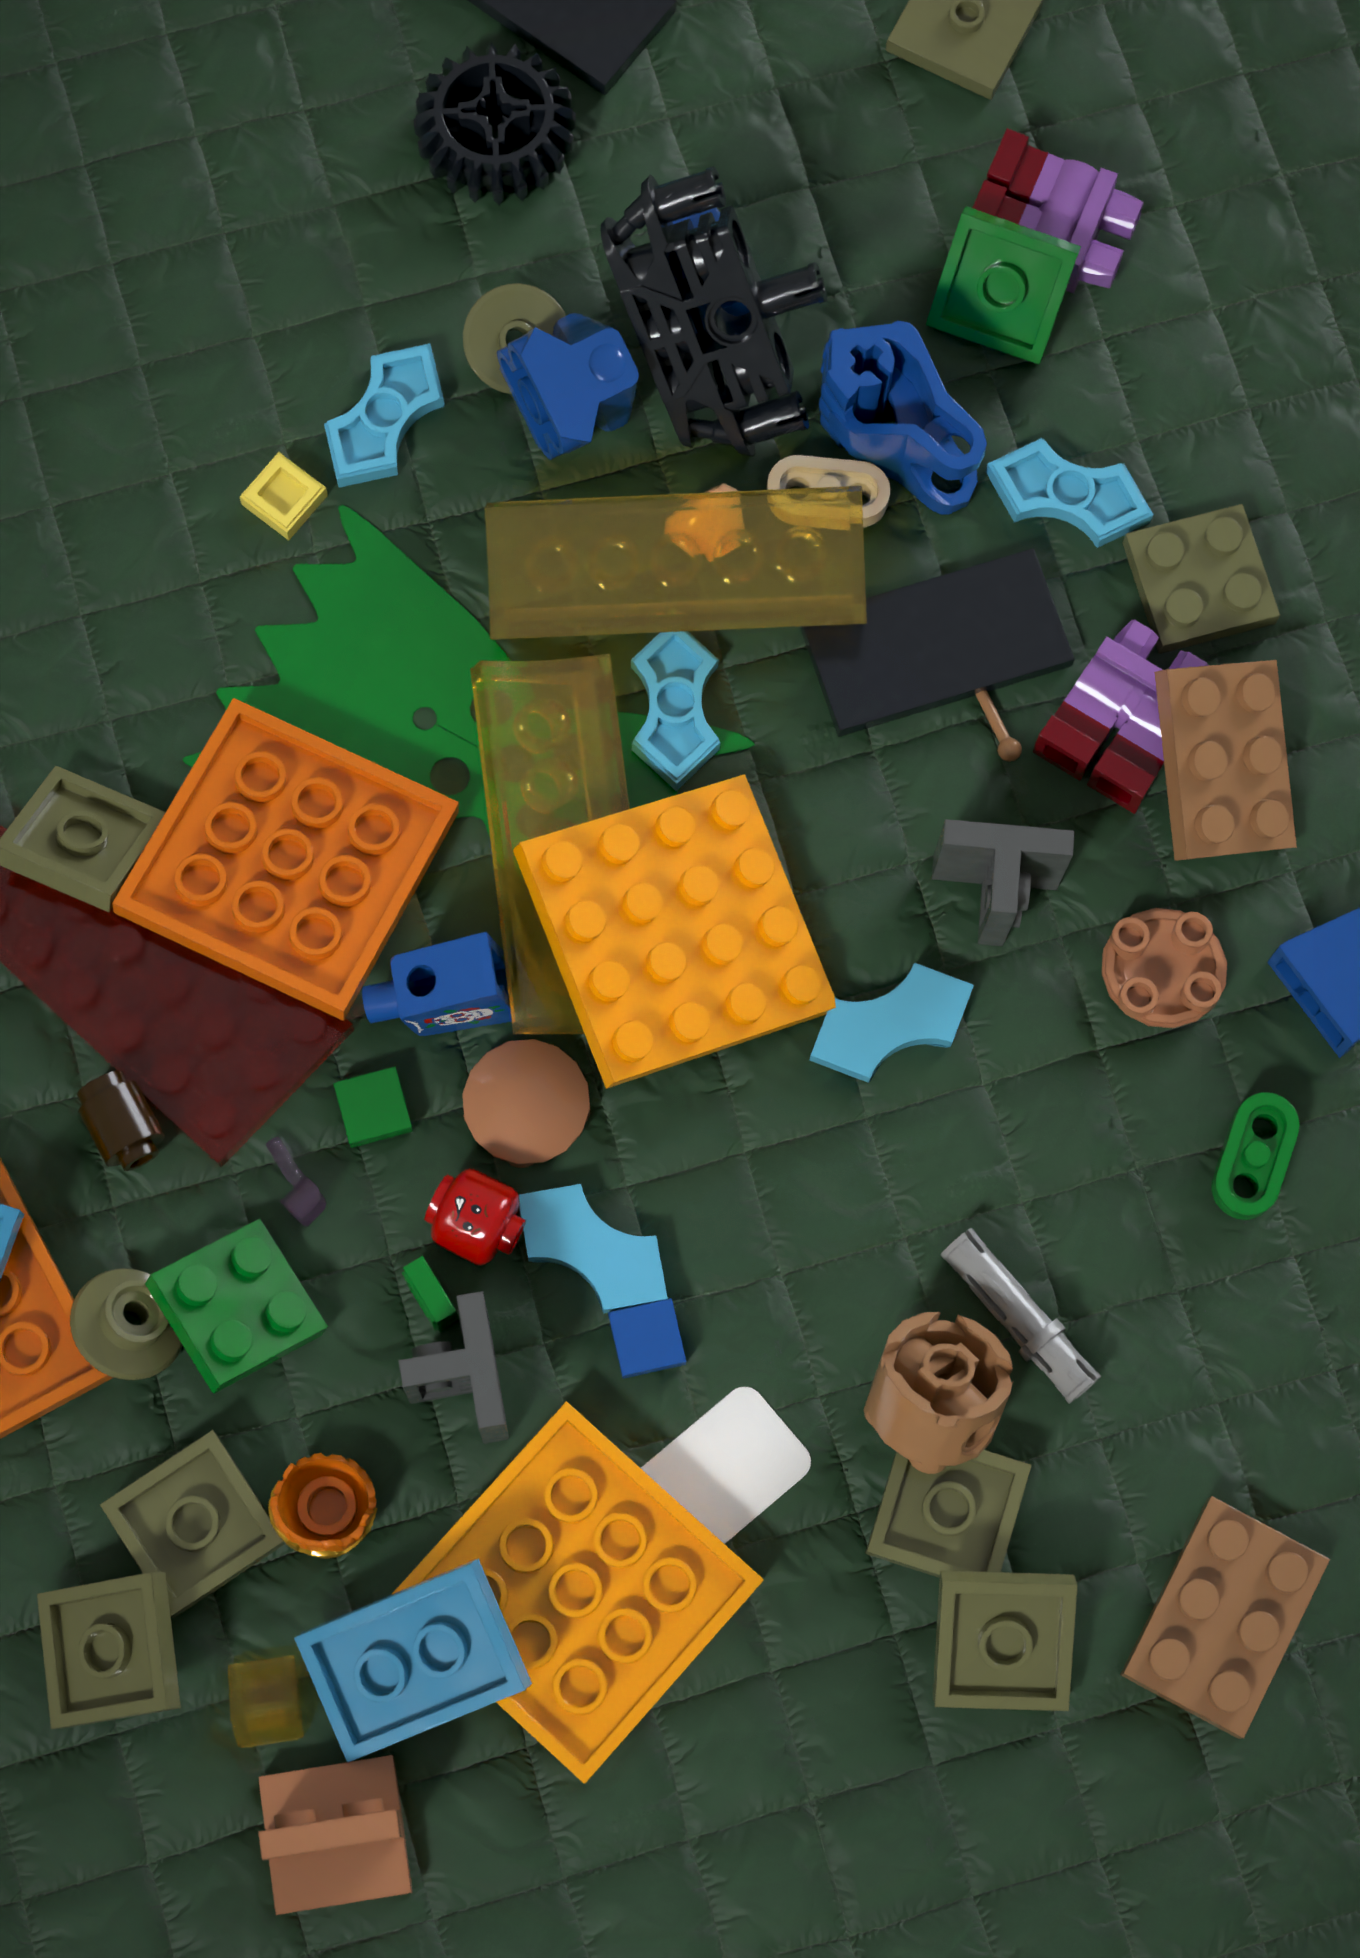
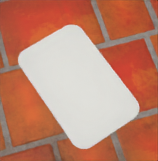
M739 1387L730 1392L642 1466L641 1469L725 1544L801 1480L810 1469L811 1458L803 1444L755 1389Z

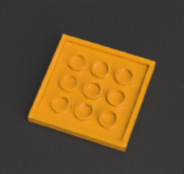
M745 774L522 841L513 849L606 1089L826 1015L827 1011L836 1008L835 996Z
M566 1401L392 1594L478 1558L532 1681V1684L526 1690L496 1703L582 1783L586 1784L760 1586L764 1579Z

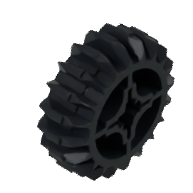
M490 42L485 51L486 55L476 57L475 53L467 46L463 52V63L458 64L445 57L442 64L443 75L429 73L426 80L427 92L419 93L417 97L416 108L418 115H416L413 122L415 135L420 139L418 141L419 154L423 160H430V173L435 179L447 176V187L451 190L452 194L467 185L469 186V197L474 203L479 200L484 191L492 192V197L498 205L504 200V192L513 190L515 195L523 201L525 196H527V184L531 183L544 190L548 184V172L561 174V170L564 167V155L570 154L573 150L574 136L571 133L576 128V114L570 108L572 106L570 91L568 87H560V76L556 68L543 71L542 60L539 58L538 53L523 62L521 61V52L516 45L504 56L498 55L496 47ZM508 94L514 95V96L519 97V98H521V99H514L513 97L509 96ZM478 96L474 100L468 101L469 99ZM493 109H497L498 123H501L498 125L497 139H493L492 125H489V123H492ZM526 145L523 148L513 153H510L516 147ZM466 148H475L484 155L472 152Z

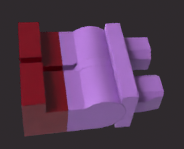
M1007 128L988 170L987 178L984 180L972 208L1081 246L1066 291L1074 293L1079 280L1111 288L1124 251L1096 241L1101 229L1130 240L1139 221L1144 202L1115 189L1117 173L1103 168L1098 172L1094 167L1084 162L1064 160L1029 146V136Z
M1131 620L1115 636L1114 640L1106 636L1096 655L1084 669L1063 703L1039 733L1033 749L1034 754L1081 781L1114 727L1118 728L1117 735L1095 766L1087 786L1133 814L1137 812L1164 765L1154 672L1161 671L1162 669L1146 660L1157 644L1159 637L1153 630L1136 620ZM1180 650L1169 669L1209 665L1190 652Z

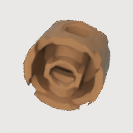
M924 1312L903 1320L890 1333L864 1407L865 1418L874 1427L884 1443L903 1457L909 1459L912 1466L918 1471L927 1474H937L942 1472L946 1466H956L978 1457L993 1438L1013 1384L1010 1379V1373L1013 1368L1010 1354L996 1335L975 1320L957 1315L955 1323L947 1320H938L941 1312Z

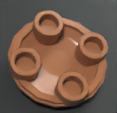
M1153 908L1132 914L1130 917L1123 918L1116 923L1103 949L1101 974L1109 997L1127 1016L1147 1026L1173 1029L1197 1022L1216 1006L1226 986L1227 960L1219 939L1213 934L1212 924L1206 916L1198 912L1185 913L1181 910Z
M535 1039L508 1041L486 1052L470 1071L462 1094L464 1120L475 1141L495 1158L505 1160L511 1166L518 1168L529 1167L534 1163H544L566 1152L582 1134L585 1123L590 1115L588 1083L577 1062L559 1047Z

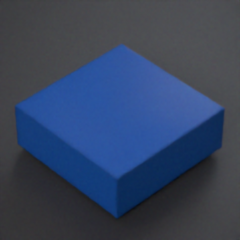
M672 1298L608 1312L622 1379L686 1365Z

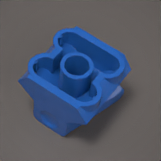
M572 313L555 323L553 336L534 327L520 338L509 342L506 347L497 351L500 371L538 448L542 450L548 459L552 460L591 443L595 425L604 431L610 432L628 423L639 373L621 334L616 329L581 314Z

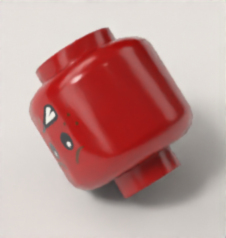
M471 1168L463 1170L455 1178L448 1174L443 1178L431 1199L424 1218L426 1222L432 1224L431 1237L436 1245L476 1265L487 1264L495 1257L498 1251L510 1255L526 1224L525 1219L516 1215L519 1208V1195L517 1191Z

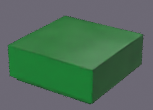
M396 1066L333 1083L351 1148L413 1132Z
M423 1255L403 1267L404 1271L402 1274L404 1280L433 1329L442 1332L459 1321L457 1311Z

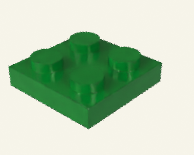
M965 206L925 325L1040 365L1081 246Z
M261 1219L150 1274L145 1283L213 1394L317 1339L328 1328V1325Z

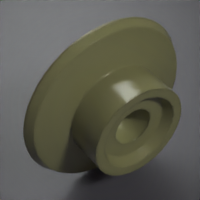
M506 284L488 291L472 306L464 324L463 347L470 367L488 386L498 391L512 394L500 371V364L497 358V351L507 346L505 340L507 332L516 330L524 335L536 327L553 336L555 323L565 317L566 314L552 296L531 285Z
M119 1268L94 1276L79 1290L71 1308L70 1327L78 1350L97 1370L118 1379L140 1380L157 1375L174 1362L183 1347L145 1285L150 1274L141 1270ZM130 1311L135 1313L140 1318L141 1325H132L127 1322L123 1312Z

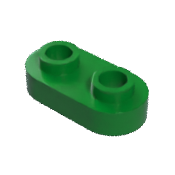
M1269 1092L1254 1094L1247 1098L1233 1115L1211 1185L1212 1195L1217 1206L1230 1217L1240 1220L1257 1218L1264 1214L1278 1198L1300 1127L1299 1117L1295 1108L1287 1099L1278 1094ZM1263 1119L1269 1122L1273 1129L1272 1138L1262 1139L1258 1137L1252 1128L1253 1121ZM1237 1178H1244L1250 1181L1254 1188L1253 1197H1239L1233 1189V1181Z

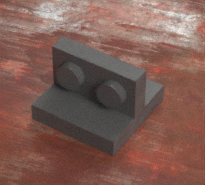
M945 819L933 855L932 880L981 884L978 944L1003 947L1010 928L1020 927L1022 911H1027L1030 888L1057 891L1073 856L1074 831Z
M481 1291L458 1295L457 1302L465 1349L453 1351L451 1342H435L412 1348L413 1358L398 1360L403 1389L410 1404L473 1393L478 1428L483 1444L509 1440L484 1293Z

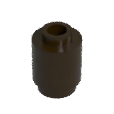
M116 1070L95 1078L78 1091L77 1097L82 1104L78 1113L106 1166L114 1167L121 1165L124 1171H131L157 1157L159 1151L156 1146L164 1139L165 1135L136 1081H128L122 1070Z

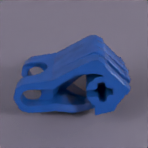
M896 321L892 324L852 329L840 328L831 331L828 342L824 346L822 356L823 360L820 370L822 385L821 397L819 398L820 423L839 448L843 446L856 460L868 462L880 468L886 477L899 482L930 510L939 514L949 515L968 506L977 484L976 469L979 468L985 456L986 438L983 428L947 393L918 330L909 322ZM889 399L896 424H874L875 419L882 423ZM951 436H959L965 439L970 445L971 450L964 455ZM935 472L947 480H959L961 488L950 494L939 491L932 484V473Z

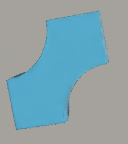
M430 343L371 356V379L361 400L346 414L331 419L324 424L338 488L398 475V450L408 429L425 414L444 407V398Z
M1042 438L988 463L986 468L990 481L1014 523L1032 517L1060 519L1082 530L1092 540L1096 548L1149 524L1153 517L1151 509L1125 464L1120 463L1105 468L1079 466L1057 455Z
M673 619L631 659V669L642 681L649 700L648 716L632 742V751L677 791L720 750L719 738L706 722L701 700L708 679L718 668L719 659L680 623Z
M914 963L903 982L882 997L861 1002L844 1001L835 998L836 1008L827 1011L809 1061L869 1083L881 1063L901 1049L922 1044L950 1048L974 985Z
M581 1184L519 1194L521 1218L526 1220L523 1232L529 1262L556 1263L577 1272L595 1291L603 1314L668 1299L656 1236L629 1235L607 1225L589 1206Z

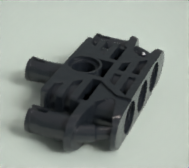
M714 166L658 185L655 178L650 174L641 183V195L624 210V216L618 222L613 218L607 217L601 223V239L608 263L663 404L666 406L675 432L682 445L693 448L695 437L711 439L714 443L733 445L739 454L754 457L755 443L799 430L804 431L809 428L805 405L799 406V403L803 401L799 391L791 392L794 368L774 316L827 301L823 277L817 279V275L821 273L820 268L816 262H813L808 266L761 280L733 205L725 207L726 197L722 182L715 183V180L719 179V174ZM714 208H722L718 221H715L712 212L700 215L696 228H694L691 219L673 224V221ZM646 225L650 242L635 247L629 237L637 229H642ZM727 301L741 302L747 306L750 312L739 316L731 315L723 310L721 304ZM708 303L704 318L699 306ZM775 387L779 398L770 400L771 389ZM751 394H755L759 404L749 406ZM709 407L714 410L717 419L714 421L696 419L694 411Z

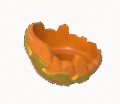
M316 1453L309 1458L303 1457L299 1459L296 1465L290 1463L282 1475L284 1479L282 1481L278 1480L271 1491L268 1504L269 1518L277 1535L295 1551L323 1559L339 1557L356 1547L370 1532L377 1512L376 1492L370 1476L353 1459H345L342 1455L332 1454L326 1457L322 1453Z

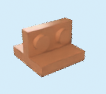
M394 1755L258 1777L265 1831L259 1832L262 1860H269L276 1915L413 1893Z

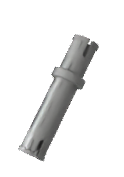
M973 1228L961 1234L941 1253L940 1256L963 1278L974 1294L1019 1344L1021 1349L1018 1353L1026 1362L1032 1359L1039 1369L1053 1382L1069 1404L1101 1378V1375L1079 1354L1062 1333L1066 1329L1058 1318L1052 1321L1038 1307L1027 1291L986 1247V1244L980 1239Z

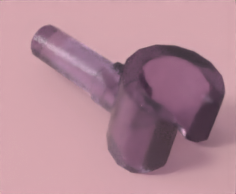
M275 1137L266 1143V1147L285 1179L293 1186L280 1200V1203L294 1218L307 1227L324 1211L326 1199L316 1184L297 1167L280 1137Z

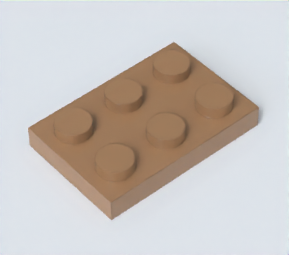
M1277 660L1174 668L1154 672L1174 860L1296 848Z
M1213 1496L1207 1498L1120 1675L1238 1739H1243L1330 1559Z

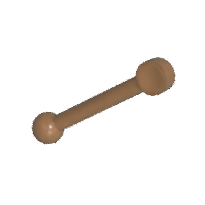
M985 690L977 693L976 697L999 741L998 755L1002 760L1008 762L1015 761L1022 753L1021 744L1017 739L1009 736L988 692Z

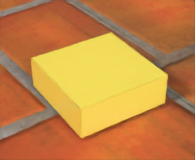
M278 452L241 494L240 501L242 506L287 540H290L326 499L328 493L324 485Z

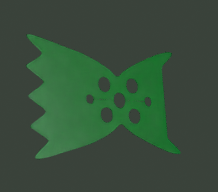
M344 505L339 506L338 510L356 560L346 564H295L293 566L295 575L316 610L317 621L307 624L262 625L255 627L258 638L278 672L279 683L266 686L221 687L216 691L225 709L228 708L233 698L238 699L438 793L440 792L433 787L430 779L432 767L444 758L453 757L461 760L469 770L470 779L468 785L457 794H443L459 802V813L455 819L471 816L481 819L485 823L488 835L497 852L527 891V885L513 852V849L520 842L529 840L519 835L514 828L513 818L520 806L530 802H537L547 807L553 818L549 834L591 821L587 816L586 810L587 805L595 800L605 801L609 805L610 815L677 795L680 790L679 788L675 791L632 751V742L646 722L648 715L591 709L561 710L552 713L540 710L520 672L478 620L377 528L354 510ZM484 691L498 692L509 703L507 719L501 725L494 728L478 725L470 713L472 700ZM423 707L431 708L437 715L436 724L428 730L419 729L413 722L414 713ZM709 725L720 741V750L715 755L746 750L754 746L753 741L739 733ZM567 735L581 736L592 747L593 756L591 762L586 768L578 772H569L561 769L553 757L555 744ZM515 746L521 748L528 754L531 760L529 774L518 783L509 784L502 782L492 771L493 757L504 747ZM201 752L185 756L183 758L184 763L193 767Z

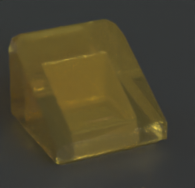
M294 1655L228 1665L230 1719L236 1743L239 1747L245 1748L303 1738V1719Z

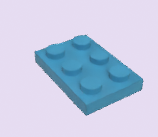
M478 1558L308 1629L294 1637L347 1763L522 1692L532 1684Z

